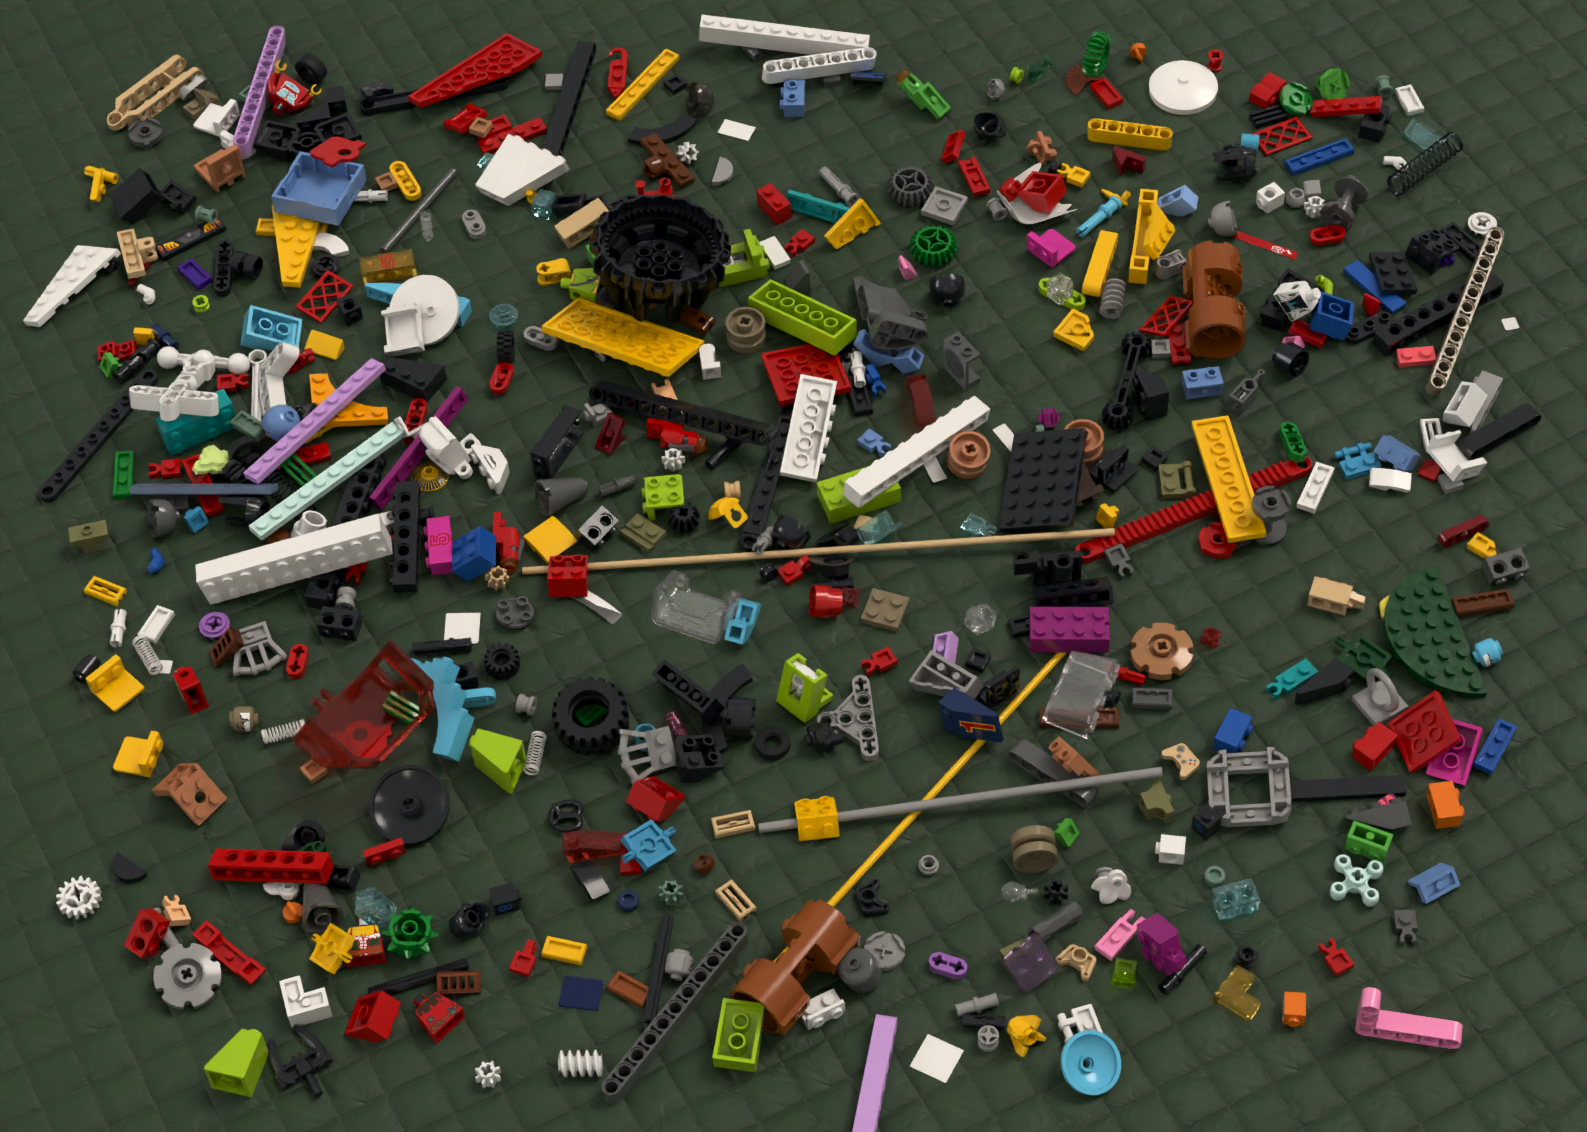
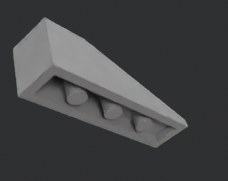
M1482 370L1480 376L1474 378L1473 383L1480 387L1488 396L1470 426V434L1481 428L1501 390L1502 377Z

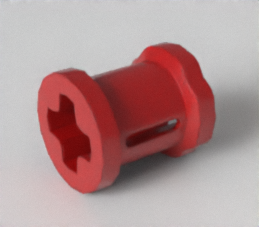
M1214 49L1208 53L1209 62L1207 63V68L1211 72L1222 70L1221 60L1224 56L1222 51Z

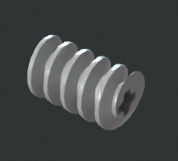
M1109 279L1103 284L1100 313L1105 318H1119L1123 311L1126 284L1120 279Z

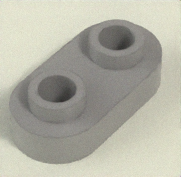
M196 75L191 80V83L180 88L179 97L184 102L188 101L195 95L193 89H202L207 84L208 79L203 75Z
M476 210L465 211L462 215V220L469 236L473 239L483 238L486 235V227L480 214Z
M530 326L524 330V340L530 345L546 351L553 350L558 345L557 337H551L541 332L542 328Z

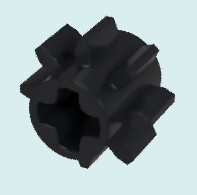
M1051 879L1049 885L1044 884V899H1048L1050 905H1061L1063 899L1068 900V885H1064L1062 879Z

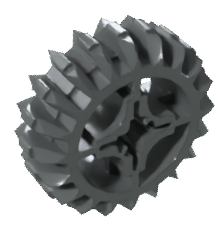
M908 165L907 168L901 166L900 170L895 169V172L891 173L887 180L889 198H892L893 202H897L898 205L903 204L904 207L907 205L911 207L913 205L919 206L920 203L925 204L934 190L932 175H929L928 170L924 171L922 167L918 169L916 165L914 167Z

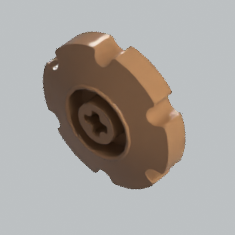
M1153 623L1150 629L1142 627L1136 632L1131 641V661L1139 672H1148L1149 678L1169 680L1172 674L1180 676L1185 673L1192 663V640L1184 630L1176 631L1173 624Z

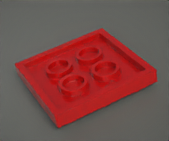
M1436 690L1388 722L1390 729L1398 735L1397 745L1409 771L1412 773L1417 772L1462 742L1441 694Z

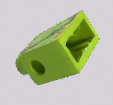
M593 268L574 269L572 278L561 279V288L569 289L572 300H576L579 297L594 303L595 297L601 291L603 284L600 282L601 277L593 272Z

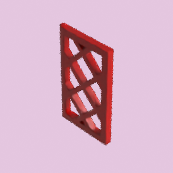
M1297 117L1252 133L1254 135L1259 134V136L1267 135L1265 140L1259 139L1258 144L1265 156L1313 138ZM1296 123L1298 127L1294 128L1287 125ZM1279 128L1283 129L1281 134L1272 132ZM1285 131L1295 132L1294 137L1284 135ZM1301 133L1305 134L1306 137L1299 139L1297 135ZM1269 137L1279 138L1278 143L1268 141ZM1282 139L1292 141L1285 145L1281 144ZM1266 145L1273 146L1276 148L1268 151L1266 149Z
M327 270L295 308L321 324L337 306L336 301L332 305H327L326 299L343 297L348 294L354 285ZM328 276L334 279V282L324 284ZM339 285L347 286L344 292L339 293ZM335 286L336 293L325 294V287ZM318 288H322L323 295L312 296ZM324 299L325 306L314 307L313 300ZM306 301H311L312 308L305 309L302 306ZM326 310L321 318L315 315V311Z
M1169 296L1139 331L1166 337L1188 313L1194 301ZM1188 304L1185 308H1180V306ZM1176 307L1178 308L1177 311H1174V312H1171V313H1168V312H1167V310H1170V309H1173V308H1176ZM1161 312H1165V315L1157 317ZM1178 315L1174 320L1170 321V317ZM1167 319L1166 323L1157 325L1156 323L1161 320ZM1154 323V327L1147 328L1150 324ZM1167 327L1164 331H1159V329Z

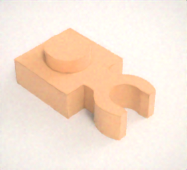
M174 895L172 901L167 896H164L162 904L165 907V917L170 920L169 926L189 925L191 921L190 915L185 905L178 904L180 899L177 895Z

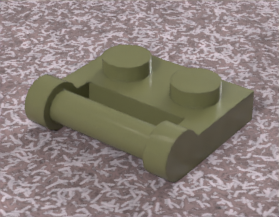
M1184 461L1180 464L1158 465L1162 499L1192 498L1196 496V488L1193 487L1191 473L1193 469L1192 462ZM1184 472L1185 489L1180 487L1179 473Z

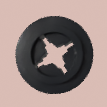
M323 254L315 258L312 263V269L316 275L321 277L327 270L336 274L337 270H340V260L335 255Z

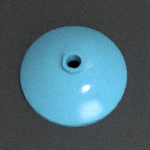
M1095 1030L1078 1032L1068 1039L1062 1049L1060 1060L1062 1073L1068 1084L1077 1092L1085 1095H1099L1110 1090L1117 1082L1121 1072L1120 1053L1115 1043L1104 1033ZM1083 1061L1087 1063L1086 1068L1083 1066Z

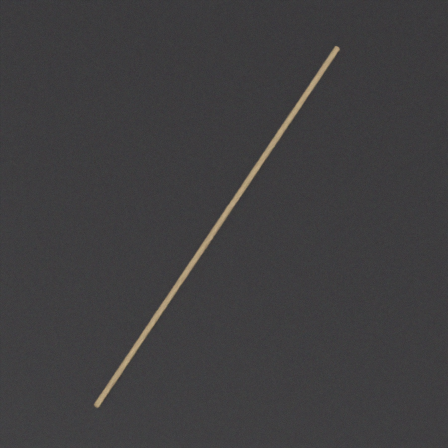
M1114 528L775 550L764 551L761 555H757L755 552L594 562L588 563V570L1115 536ZM549 565L522 567V574L548 573Z

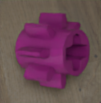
M1055 408L1041 409L1042 414H1037L1038 423H1042L1044 427H1056V422H1060V413H1056Z

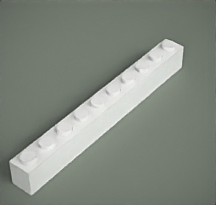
M710 15L701 16L699 41L809 55L869 47L870 35Z
M976 396L969 400H964L960 406L952 408L948 414L939 417L935 423L927 425L923 431L918 434L915 433L908 441L900 443L896 449L888 451L884 457L875 460L866 469H861L854 477L848 478L844 483L843 495L860 508L950 447L951 440L957 434L963 431H973L987 422L990 408Z

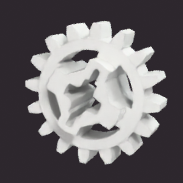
M82 876L77 881L73 877L71 878V883L64 882L65 888L59 887L60 894L56 895L58 900L56 903L63 915L67 914L68 918H71L73 915L76 920L79 919L80 915L87 918L88 912L94 914L93 908L100 907L98 902L102 901L100 895L102 892L96 881L92 882L89 877L85 881Z

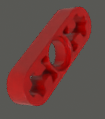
M416 398L410 403L405 420V425L409 432L425 422L428 407L426 401L422 398ZM413 419L420 420L417 424L410 423ZM413 436L403 438L405 444L411 445L414 438Z

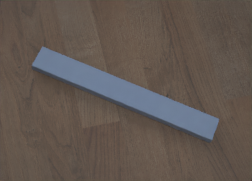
M135 484L130 487V494H273L277 492L278 484Z

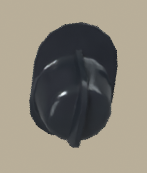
M855 519L817 539L816 543L820 544L828 541L834 547L853 545L859 540V535L853 526Z
M817 555L811 556L808 561L820 565L823 574L830 580L831 578L838 580L849 578V567L854 558Z
M313 820L300 822L284 839L282 851H297L306 844L315 841L324 843V829Z

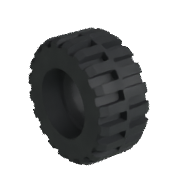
M591 676L587 677L586 680H582V678L576 679L575 683H568L565 690L561 689L558 692L559 698L554 699L552 720L557 737L566 748L571 747V751L574 753L581 751L582 755L589 756V753H594V756L600 755L599 752L601 751L606 753L611 750V746L616 747L620 743L619 738L621 734H619V729L627 730L629 728V712L626 699L622 695V691L618 687L615 688L614 683L611 681L605 683L604 678L598 677L595 680ZM587 705H600L609 711L604 722L591 728L578 726L572 719L579 709Z

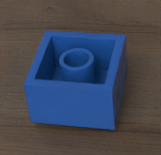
M1320 291L1321 297L1311 311L1309 329L1344 341L1352 326L1354 302Z
M482 526L471 530L453 542L452 572L465 581L469 582L496 566V536Z

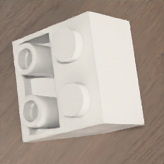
M1462 381L1444 411L1442 421L1444 423L1470 427L1488 395L1475 383Z

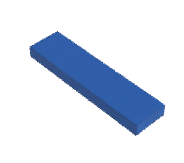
M1344 138L1284 160V165L1290 174L1295 176L1352 155L1355 149Z
M1356 260L1344 268L1343 272L1367 294L1380 300V305L1390 314L1394 315L1406 307V302L1398 295H1381L1374 274L1360 261Z

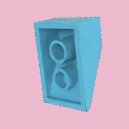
M250 305L244 316L240 345L255 350H274L279 342L299 347L303 319Z

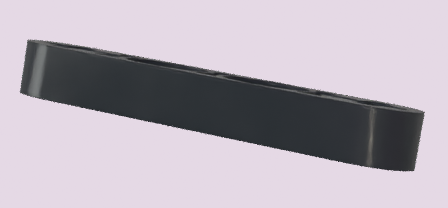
M228 239L219 241L216 250L214 290L219 297H225L231 293L232 272L230 270V262L234 254L233 243ZM224 259L229 260L227 263H220ZM221 273H228L225 277L219 276Z

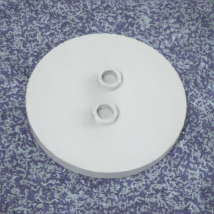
M419 275L407 280L396 290L390 302V307L400 308L404 307L405 304H414L421 309L424 346L436 344L446 338L454 329L460 313L459 299L455 290L445 280L433 275Z

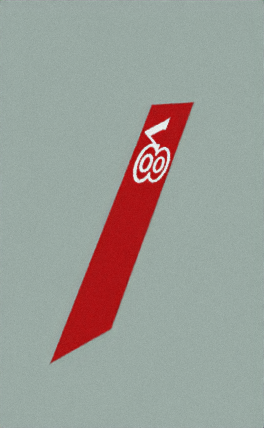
M1239 231L1238 235L1231 236L1296 260L1297 252Z

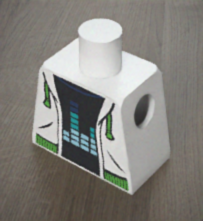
M1306 281L1281 284L1273 295L1292 322L1314 309L1318 299L1321 297V292L1318 288L1311 289Z

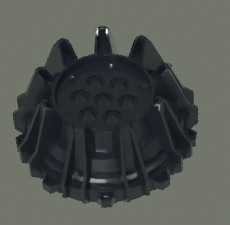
M660 194L636 195L635 198L628 199L612 207L608 212L603 211L600 215V223L594 225L589 247L591 254L596 256L593 272L601 277L600 282L604 284L615 306H620L624 299L628 300L632 315L637 321L642 322L646 319L650 303L664 304L667 322L670 324L676 323L688 303H690L691 307L699 310L710 293L716 290V285L724 281L725 267L723 264L728 263L731 255V245L728 243L729 234L723 231L724 223L721 219H716L708 210L697 203L691 202L688 198Z

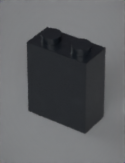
M138 168L110 194L113 201L112 205L119 212L118 216L123 221H128L131 224H134L163 198L151 175L141 168Z

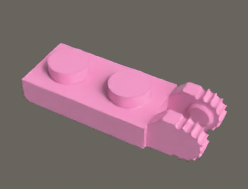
M1130 909L1095 945V950L1112 961L1138 932L1137 924L1145 920V918L1140 917L1133 925L1129 924L1135 915V911Z

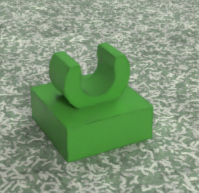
M111 352L104 353L99 366L107 378H113L111 373L114 370L117 371L122 366V364L118 363L120 359L114 358Z
M1065 818L1062 823L1057 824L1058 828L1053 832L1055 839L1059 840L1063 847L1069 848L1080 832L1072 819Z

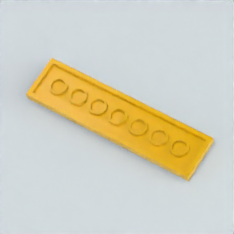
M1229 416L1192 421L1191 427L1228 543L1266 537L1267 532L1263 520L1254 514L1251 507L1254 492Z

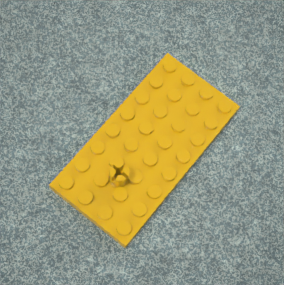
M579 297L543 324L541 332L551 337L563 339L565 342L580 345L582 348L594 350L599 354H605L613 359H619L630 365H636L645 370L668 377L698 353L699 348L704 344L703 340L646 320L642 322L637 321L631 315Z

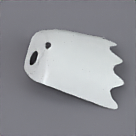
M1042 164L1033 165L1015 177L1014 180H1018L1022 184L1032 171L1039 172ZM997 190V194L1008 213L1022 224L1038 223L1077 210L1066 211L1072 204H1060L1058 202L1050 213L1034 211L1018 196L1013 201L1008 202L1001 192Z

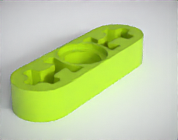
M1043 278L1039 281L1040 294L1071 310L1081 311L1085 308L1086 299L1083 294L1051 278ZM1060 292H1064L1067 295L1064 297H1060L1057 294Z

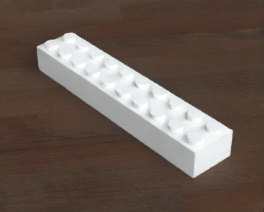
M375 514L196 564V581L206 599L212 605L393 554L391 536L380 515Z

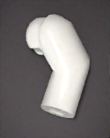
M1384 156L1383 165H1393L1397 170L1407 164L1402 157Z
M143 284L138 285L137 292L144 295L143 301L147 304H152L156 299L154 289Z

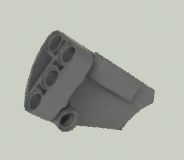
M861 276L853 277L852 281L862 321L867 322L871 342L875 348L901 350L919 345L928 339L929 334L925 324L928 315L923 310L918 308L912 310L895 288L876 285Z

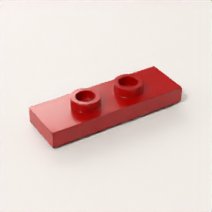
M327 442L300 448L294 452L307 466L332 460ZM293 458L290 460L298 468L301 467ZM280 465L276 468L279 473L284 472Z

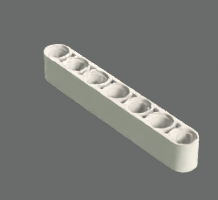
M866 47L767 61L763 65L762 80L767 84L784 82V80H802L871 70L875 66L877 52L873 48Z

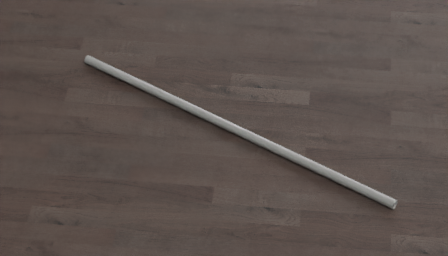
M1161 767L843 811L837 812L838 822L1163 777ZM797 818L758 823L760 833L798 828Z

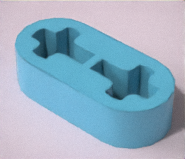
M493 688L464 690L467 692L462 707L471 708L492 705L496 702V691Z

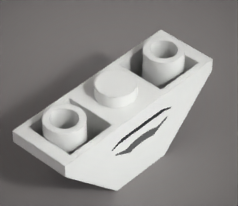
M477 444L471 445L472 453L470 455L474 464L478 463L479 471L483 477H487L489 487L494 489L498 495L501 494L510 473L508 461L500 449Z

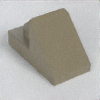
M194 88L196 98L183 106V110L195 120L201 116L210 103L217 105L221 101L210 91Z

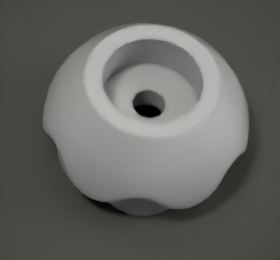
M991 79V82L987 85V95L992 100H996L1004 94L1005 87L1000 79Z
M1299 188L1291 189L1286 194V203L1292 208H1302L1304 203L1308 201L1305 192Z

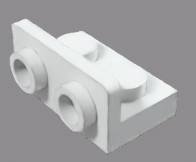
M833 988L810 999V1006L801 1015V1019L808 1030L813 1027L818 1028L824 1022L842 1016L845 1012V1002L843 999L840 1000Z

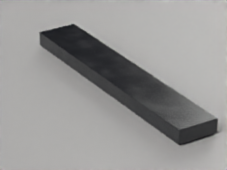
M852 340L837 354L851 385V392L848 394L854 415L858 417L873 414V408L866 385H863L861 388L854 386L850 355L856 350Z
M1404 775L1290 781L1291 802L1379 798L1389 793H1393L1398 797L1406 796L1407 793Z

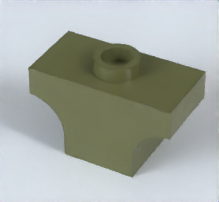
M106 520L68 528L71 546L82 548L84 554L103 550L102 543L109 539Z
M1160 778L1152 780L1151 789L1140 793L1139 804L1146 820L1159 818L1165 824L1171 823L1174 818L1172 798L1169 793L1166 794Z

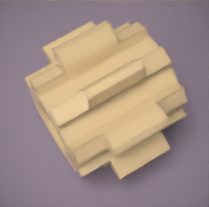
M500 566L489 569V574L485 576V580L488 581V587L494 588L495 591L500 588L505 589L506 583L509 582L507 569H502Z

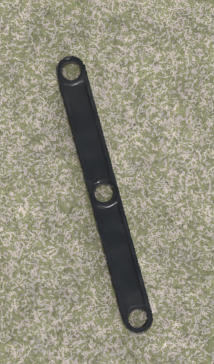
M506 76L438 102L505 90L510 86L509 77ZM500 80H505V81H506L505 83H502V84L497 83V82L500 81ZM418 89L373 97L372 101L363 99L360 102L361 113L363 115H374L416 107L415 104L409 102L408 96ZM367 105H371V106H372V107L369 108V109H365V108H364V107L367 106Z

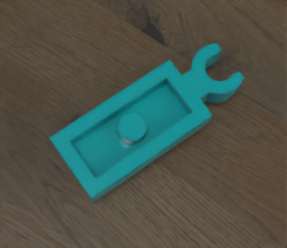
M1305 658L1275 677V683L1268 684L1266 692L1275 690L1276 692L1273 693L1274 700L1278 699L1282 692L1288 695L1307 683L1318 673V670Z

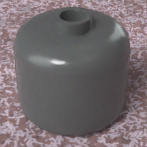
M858 947L851 948L838 964V974L852 991L865 993L873 990L879 984L882 977V968L872 953L867 949Z

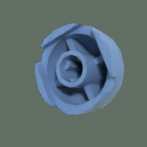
M282 404L270 408L263 415L262 419L263 429L265 432L268 431L271 434L270 438L277 442L300 422V416L297 411L291 406Z

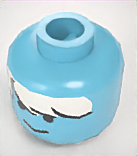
M1492 638L1476 643L1474 645L1475 651L1472 652L1475 662H1480L1484 667L1499 662L1501 655H1503L1498 640L1494 641Z

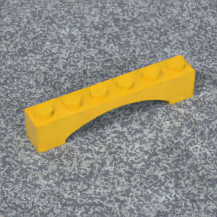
M1140 189L1128 283L1147 284L1150 256L1144 249L1143 243L1145 232L1149 229L1148 217L1152 213L1150 205L1155 202L1157 203L1158 190Z

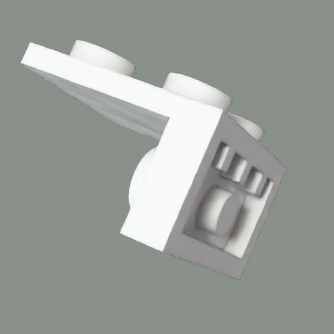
M230 99L223 107L210 103L193 124L194 128L220 137L219 133L223 130L228 131L240 116L237 101Z

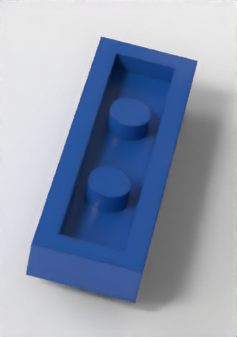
M1499 718L1477 756L1473 767L1492 775L1512 740L1517 726Z

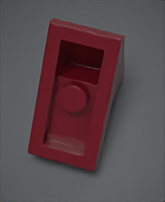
M1117 146L1113 147L1112 161L1120 176H1122L1126 168L1143 174L1146 168L1145 156Z
M607 413L595 447L608 454H612L626 438L625 435L621 434L626 420L613 413Z

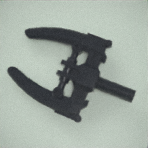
M295 1024L293 1026L294 1031L311 1048L306 1054L300 1052L298 1053L299 1057H291V1063L282 1064L278 1056L276 1042L274 1039H269V1060L281 1089L284 1091L286 1086H294L298 1079H303V1081H307L314 1095L320 1097L323 1091L314 1078V1071L317 1068H324L327 1062H333V1058L326 1047H323L321 1042L310 1031ZM310 1056H316L314 1060L307 1061ZM296 1067L295 1071L288 1074L290 1068Z

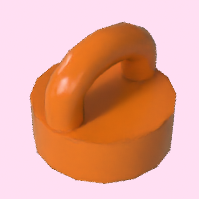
M1135 43L1129 48L1130 56L1142 62L1143 56L1147 53L1145 45Z
M286 902V906L283 909L284 919L291 924L300 922L302 920V906L296 902Z

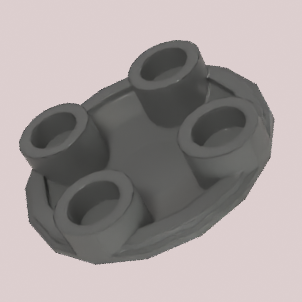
M525 596L502 599L498 602L496 618L504 627L511 629L521 628L529 624L534 617V608Z

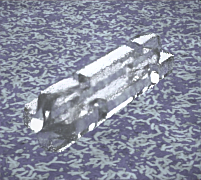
M424 211L420 213L423 239L430 241L434 238L430 213Z

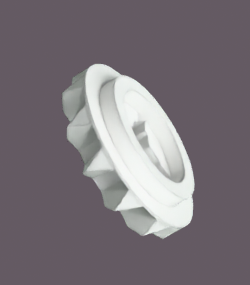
M1478 212L1469 217L1467 226L1470 227V231L1475 232V235L1480 233L1484 236L1491 227H1497V221L1488 213Z

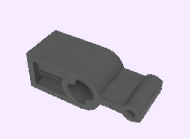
M1259 369L1253 379H1244L1229 395L1227 407L1242 415L1255 401L1257 388L1264 383L1265 370Z

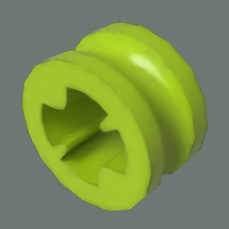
M1014 67L1009 80L1019 84L1024 77V70Z
M198 295L192 301L194 310L198 313H204L210 308L208 298L204 295Z

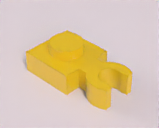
M1062 163L1061 170H1057L1058 175L1067 178L1066 182L1081 188L1090 178V171L1077 166L1071 169L1065 163Z

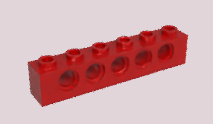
M216 848L208 863V868L213 880L327 884L334 869V864L330 852Z

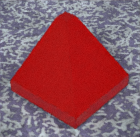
M1364 293L1362 307L1368 317L1379 313L1381 301Z
M1425 460L1417 475L1435 482L1442 468L1435 460Z

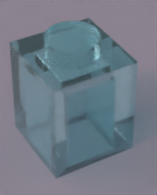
M539 189L531 203L533 215L549 220L553 213L551 206L556 198V193Z

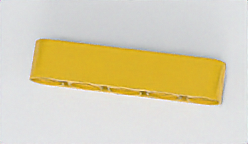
M1097 118L1091 119L1088 122L1087 138L1093 142L1162 151L1169 150L1172 146L1173 132L1167 127Z
M1100 230L1083 282L1082 294L1095 297L1101 296L1103 284L1106 281L1115 253L1119 233Z

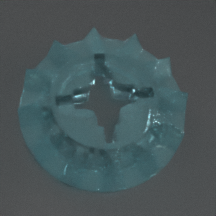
M511 304L496 305L490 311V321L496 327L502 326L504 328L506 325L511 327L512 323H516L518 311Z

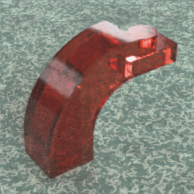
M926 375L906 376L905 387L911 397L915 424L917 427L932 425L936 422Z

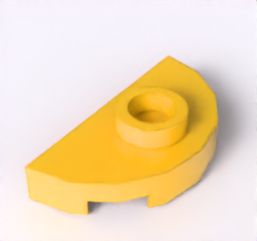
M95 170L90 200L92 202H100L102 196L106 193V186L102 170Z

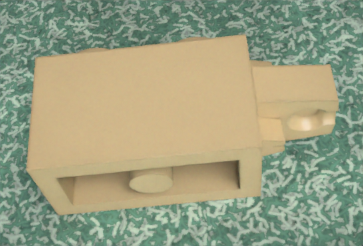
M1315 576L1307 606L1346 615L1347 608L1363 609L1365 596L1352 591L1353 586Z

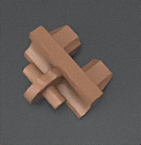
M1037 131L1036 138L1029 141L1026 150L1028 154L1037 157L1038 162L1042 164L1041 166H1045L1047 161L1055 160L1057 152L1055 149H1050L1052 145L1051 138L1044 137L1042 131Z

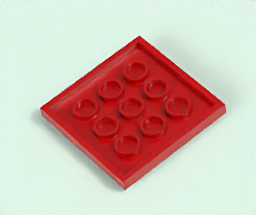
M811 344L761 353L763 365L780 407L795 403L801 374L837 381L834 396L851 392V385L838 354L834 356Z

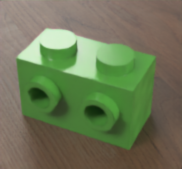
M1353 821L1347 836L1345 850L1355 855L1365 856L1372 861L1377 860L1384 863L1391 847L1393 834Z

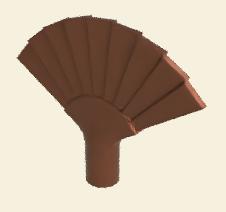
M1078 64L1074 65L1066 76L1067 87L1076 95L1088 83L1100 80L1099 76L1089 77L1084 75L1082 68Z

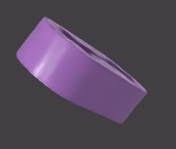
M941 952L933 953L929 957V968L932 972L955 980H961L966 977L967 963L963 959ZM938 960H941L942 963H940L938 966H936V965H935V962H937ZM960 966L961 970L955 972V969Z

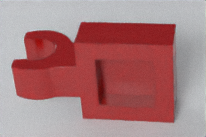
M805 555L796 564L792 560L778 568V575L787 586L803 578V572L812 567L809 563L810 561H808L809 557Z
M528 939L523 952L516 951L509 967L510 972L530 977L537 961L536 956H534L537 950V946H535L536 941Z

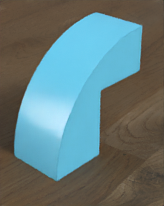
M746 599L739 600L736 617L728 621L724 640L743 645L754 629L762 604Z

